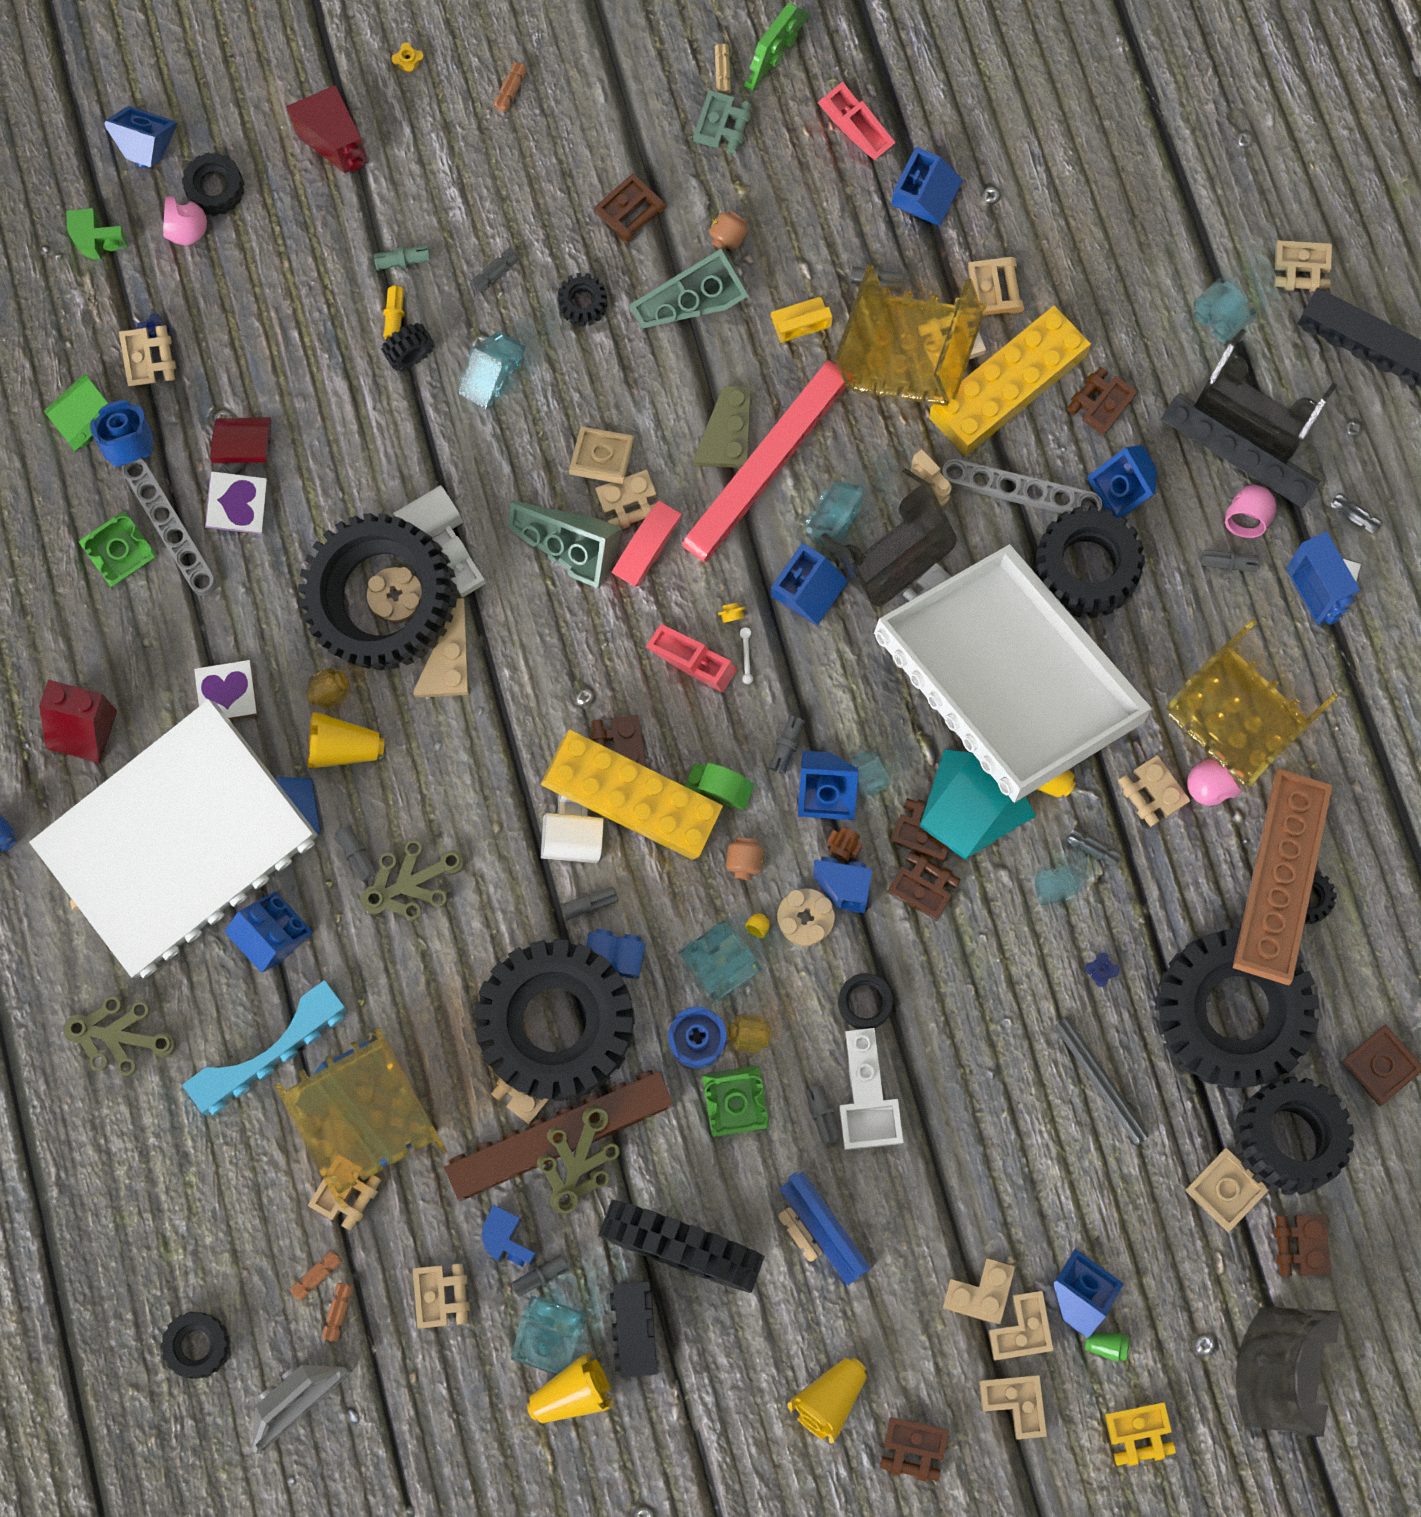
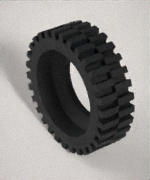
M372 513L363 514L364 520L353 516L349 518L350 525L342 521L335 524L338 530L336 534L327 530L323 534L327 542L322 544L316 541L312 546L319 551L316 557L308 554L305 559L307 563L311 564L310 570L301 569L300 576L307 580V584H298V592L306 595L305 599H298L299 607L307 611V613L302 614L305 623L312 625L308 630L312 636L319 638L317 642L322 647L329 649L328 652L354 665L356 664L367 669L372 667L376 670H385V666L390 669L400 668V662L410 665L414 663L412 656L415 655L423 658L427 655L424 650L426 646L433 649L436 647L438 642L433 639L436 634L444 637L447 629L441 627L444 620L452 622L454 615L448 613V608H456L457 600L451 597V593L457 592V584L450 580V578L456 577L454 569L447 566L451 562L448 556L441 552L443 548L439 543L432 540L433 538L410 522H406L396 516L392 518L383 513H379L378 517ZM380 554H392L407 560L416 570L422 589L419 607L411 621L399 631L388 635H372L360 630L350 620L344 604V590L352 571L362 561Z

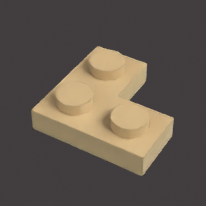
M986 1258L978 1287L950 1279L942 1309L1000 1325L1015 1266Z
M1043 1291L1012 1296L1018 1326L989 1330L993 1359L1000 1360L1053 1351Z
M1040 1375L979 1381L983 1412L1012 1409L1016 1439L1047 1437Z

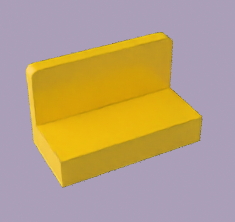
M821 297L771 312V319L780 343L832 327L830 308H825Z

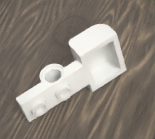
M441 485L393 513L394 516L410 522L433 538L432 540L439 543L443 548L441 552L446 554L451 562L447 566L454 569L456 577L450 578V580L457 584V591L462 598L486 584L463 543L452 530L462 524L463 521Z
M559 794L558 814L546 813L543 816L541 858L598 863L602 849L603 818L588 817V808Z
M875 1029L845 1031L854 1104L839 1106L844 1150L903 1144L898 1099L883 1100Z

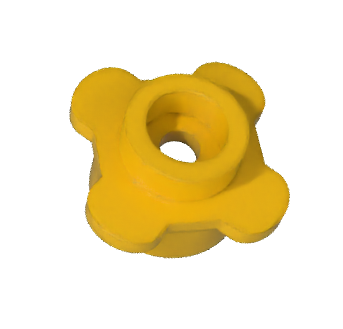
M410 43L401 44L399 52L392 55L393 64L399 65L405 72L414 71L418 67L419 61L423 60L422 51H416L411 47Z
M737 602L722 606L723 612L718 613V615H721L723 623L745 618L743 610L746 608H739V603Z

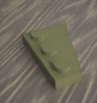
M722 387L693 459L692 466L741 468L748 460L750 387Z

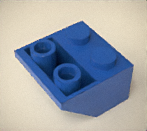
M916 146L893 191L892 206L941 226L963 179L940 156Z
M802 542L772 585L771 597L818 626L848 583V580L825 556Z
M821 857V860H815L813 878L835 908L865 913L872 869L866 868L867 865L860 862H850L849 865L839 864L837 859L830 857Z
M276 891L239 910L224 931L261 973L281 963L313 933Z

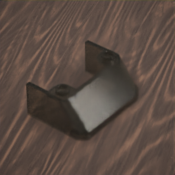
M1241 329L1223 354L1201 392L1197 404L1289 460L1336 389L1337 384L1334 382L1331 384L1319 403L1304 397L1296 400L1291 409L1286 408L1243 382L1248 373V365L1242 357L1234 353L1247 332Z
M906 468L902 473L912 492L901 501L899 506V513L903 522L863 554L853 544L843 546L826 533L821 535L837 567L863 597L874 606H882L890 601L935 563L950 553L957 541L956 534L930 483Z

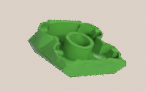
M84 373L44 412L72 449L76 451L79 447H85L91 442L92 419L95 421L100 415L98 411L109 403Z
M125 511L116 515L79 541L110 587L157 556Z
M749 1065L748 1067L708 1072L702 1075L713 1137L769 1127L759 1066Z

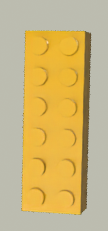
M1054 305L934 403L930 409L929 419L966 457L1085 359L1091 343Z
M570 729L564 734L540 784L691 860L700 856L723 805Z

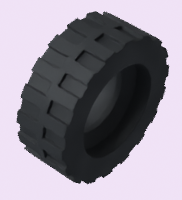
M208 152L202 156L199 155L188 163V167L183 172L182 184L188 201L199 205L205 215L212 214V216H217V214H226L227 211L233 210L237 203H240L242 200L241 196L244 195L243 186H245L244 180L236 163L225 154L221 155L217 152L210 154ZM212 172L220 173L226 178V188L222 193L215 196L205 194L200 187L202 178Z
M188 1312L185 1315H179L175 1318V1321L169 1323L166 1332L163 1333V1342L161 1343L162 1357L167 1362L169 1369L179 1376L191 1379L206 1378L221 1369L220 1366L225 1364L226 1356L230 1352V1337L227 1335L226 1327L220 1323L221 1321L218 1318L207 1313ZM194 1330L204 1332L210 1340L209 1352L200 1360L188 1359L181 1349L184 1336Z

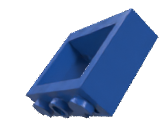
M1327 531L1301 543L1286 567L1287 573L1317 626L1326 622L1328 625H1332L1343 618L1342 614L1349 610L1348 606L1355 602L1354 598L1360 591L1359 586Z

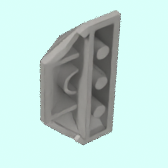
M294 1365L282 1375L284 1381L276 1388L273 1385L270 1386L259 1396L262 1401L255 1408L253 1452L261 1454L352 1373L349 1368L301 1365L298 1368Z

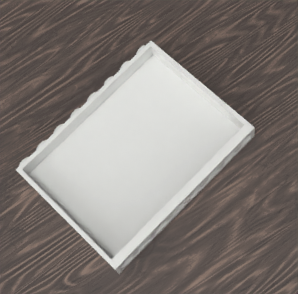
M1010 544L879 618L874 632L876 640L890 652L896 665L904 669L909 675L912 684L927 697L930 706L938 710L945 719L949 729L957 733L962 739L965 748L977 757L983 770L991 774L998 783L1002 793L1009 796L1014 803L1143 724L1152 709Z
M208 699L29 843L131 978H140L142 976L144 979L157 970L155 965L162 959L167 961L174 957L180 951L178 947L185 941L190 943L202 934L200 929L206 924L210 923V925H213L225 915L223 911L230 905L236 907L247 898L246 893L253 887L258 889L269 881L268 875L274 870L281 871L292 862L290 858L298 851L302 854L315 844L313 839L318 834L218 704Z

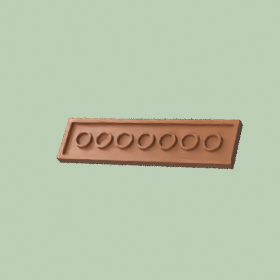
M1279 768L1275 772L1232 968L1288 986L1293 981L1333 785Z

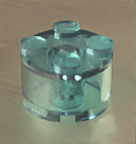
M1218 278L1194 301L1196 312L1193 316L1201 325L1205 326L1208 324L1212 327L1215 338L1224 344L1227 340L1232 341L1256 318L1257 314L1254 307L1249 311L1245 305L1249 300L1234 284L1227 280L1221 283L1222 278Z

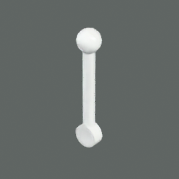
M745 627L740 630V637L743 639L745 671L742 681L745 684H750L753 681V676L750 674L749 659L751 630Z

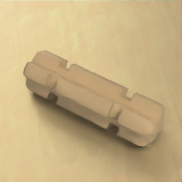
M725 43L715 45L716 92L728 95L731 92L729 46Z
M792 1207L786 1208L778 1215L779 1220L784 1226L787 1225L789 1227L787 1231L798 1247L805 1250L803 1254L808 1261H814L822 1255L823 1250L818 1243H813V1236L801 1219L797 1220L796 1217L798 1215Z

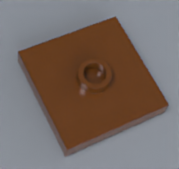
M1386 1024L1341 1061L1342 1065L1379 1107L1421 1073L1420 1062Z

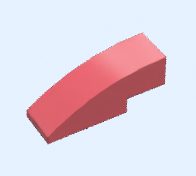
M843 82L818 102L834 123L872 159L876 160L895 144V141L863 101L858 102Z
M658 500L634 534L611 573L635 587L640 586L653 562L658 560L683 514Z
M663 624L659 625L646 645L647 649L668 663L721 693L724 692L737 671L731 660L708 650L706 645Z

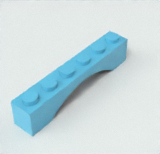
M323 980L300 998L296 1014L290 1026L281 1038L267 1051L252 1060L238 1065L221 1068L205 1067L182 1084V1086L201 1113L206 1116L209 1114L214 1116L226 1108V1102L232 1097L239 1098L247 1093L251 1088L249 1085L258 1078L263 1080L274 1072L273 1067L281 1061L286 1063L298 1054V1048L305 1043L311 1045L322 1036L320 1032L328 1026L333 1028L345 1019L344 1014L348 1010L329 984Z

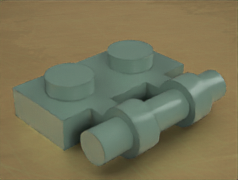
M709 90L693 135V142L719 149L723 139L729 142L726 150L729 153L735 154L738 146L743 143V131L745 125L750 122L752 104L743 101L739 109L733 107V96ZM729 118L736 121L733 130L726 128Z

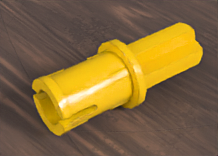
M392 285L388 288L386 309L383 310V315L385 316L384 339L392 337V333L395 331H400L401 321L405 316V312L402 310L404 289L400 286Z

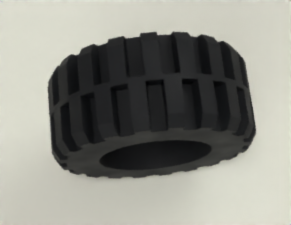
M1089 506L1088 511H1083L1082 507L1073 508L1071 514L1065 511L1058 516L1057 521H1052L1047 526L1045 534L1041 537L1035 556V574L1065 609L1074 611L1072 616L1081 618L1082 613H1088L1089 618H1097L1100 612H1103L1104 615L1113 613L1115 607L1121 608L1127 602V599L1132 596L1142 576V569L1145 564V556L1142 555L1144 549L1142 540H1136L1138 532L1134 526L1130 528L1126 526L1128 521L1122 515L1119 518L1112 516L1113 510L1106 508L1105 512L1098 511V506ZM1078 542L1099 544L1111 554L1115 563L1114 573L1109 579L1102 582H1083L1075 578L1067 570L1063 561L1064 552L1069 546Z
M1287 1077L1283 1081L1281 1079L1274 1080L1250 1097L1242 1106L1243 1110L1237 1115L1235 1122L1239 1126L1234 1129V1139L1239 1140V1144L1235 1146L1237 1155H1243L1245 1160L1241 1164L1245 1170L1250 1168L1254 1172L1252 1178L1258 1184L1265 1181L1267 1183L1266 1189L1273 1192L1282 1189L1281 1192L1284 1195H1293L1296 1192L1302 1195L1314 1189L1317 1190L1341 1173V1169L1350 1160L1347 1154L1352 1152L1354 1147V1141L1349 1140V1137L1354 1134V1128L1346 1120L1350 1117L1347 1108L1341 1109L1338 1104L1341 1100L1336 1094L1330 1096L1327 1093L1328 1087L1323 1084L1316 1087L1313 1085L1314 1081L1312 1079L1303 1078L1299 1082L1297 1077ZM1287 1111L1295 1113L1306 1120L1311 1126L1316 1139V1150L1310 1160L1298 1161L1281 1152L1276 1146L1271 1133V1122L1277 1112Z

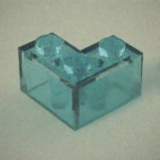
M499 331L491 337H486L478 346L474 345L467 357L470 361L468 367L463 371L459 379L461 387L458 394L485 409L498 401L506 378L518 370L526 346Z

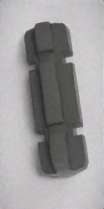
M506 249L501 254V258L497 257L482 270V275L478 274L472 279L473 286L479 292H483L489 287V282L493 283L508 270V266L512 267L518 261V256L512 249Z
M1338 493L1331 502V507L1337 511L1342 510L1344 512L1343 515L1360 526H1366L1365 529L1370 533L1375 534L1378 532L1383 524L1381 519L1375 515L1373 517L1370 516L1369 511L1354 501L1349 502V498L1342 493Z
M1077 828L1071 831L1067 839L1068 843L1076 847L1078 845L1081 846V850L1100 860L1102 858L1105 859V863L1113 867L1118 864L1122 856L1120 851L1114 848L1109 849V845L1090 835L1085 836V832Z

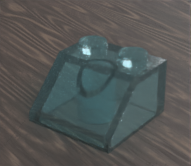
M834 481L830 489L825 488L818 500L821 503L816 512L812 510L804 525L807 526L806 536L836 551L862 507L864 487Z
M532 1294L521 1317L511 1360L557 1375L573 1362L588 1314Z

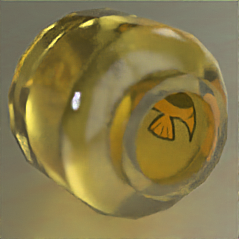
M326 668L309 678V689L306 690V694L313 705L318 704L321 708L328 709L346 700L350 684L341 670L336 671L334 668Z
M739 1014L733 1023H728L726 1031L727 1040H731L732 1047L736 1051L759 1053L763 1047H768L771 1027L766 1024L763 1017Z

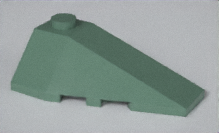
M721 248L629 304V307L643 329L724 311L747 298L749 294L726 249Z
M518 501L510 502L507 524L510 530L531 546H537L547 553V558L553 563L558 562L568 570L567 574L575 580L596 588L601 587L618 554L622 532L621 527L592 517Z

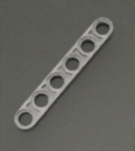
M140 458L137 461L124 464L122 471L192 590L200 596L211 594L216 587V580L145 461ZM139 464L143 466L141 475L137 477L129 475V469L133 465ZM146 487H155L156 494L153 498L145 499L142 497V491ZM159 509H167L170 512L168 519L165 521L156 520L155 514ZM180 531L183 533V538L179 543L172 544L168 540L170 533ZM193 553L196 555V561L193 565L185 566L182 564V558L185 554ZM199 576H208L210 583L206 588L199 589L195 586V581Z
M958 459L947 461L942 469V475L949 481L951 487L1061 514L1066 511L1068 514H1071L1073 508L1081 507V502L1086 499L1094 501L1096 506H1098V511L1102 507L1101 498L1096 493ZM951 467H957L961 470L962 476L956 480L951 479L947 476L946 471ZM983 473L988 477L989 482L984 486H979L974 482L973 477L976 474ZM1004 480H1011L1015 483L1016 489L1010 493L1004 492L1000 484ZM1032 486H1036L1042 490L1043 495L1038 499H1032L1028 496L1027 490ZM1058 493H1064L1069 497V503L1064 506L1058 505L1054 500V496Z

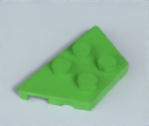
M789 2L758 42L755 56L750 66V69L754 72L745 81V88L753 92L771 67H776L780 63L783 51L787 46L791 47L798 36L797 32L809 18L810 13Z

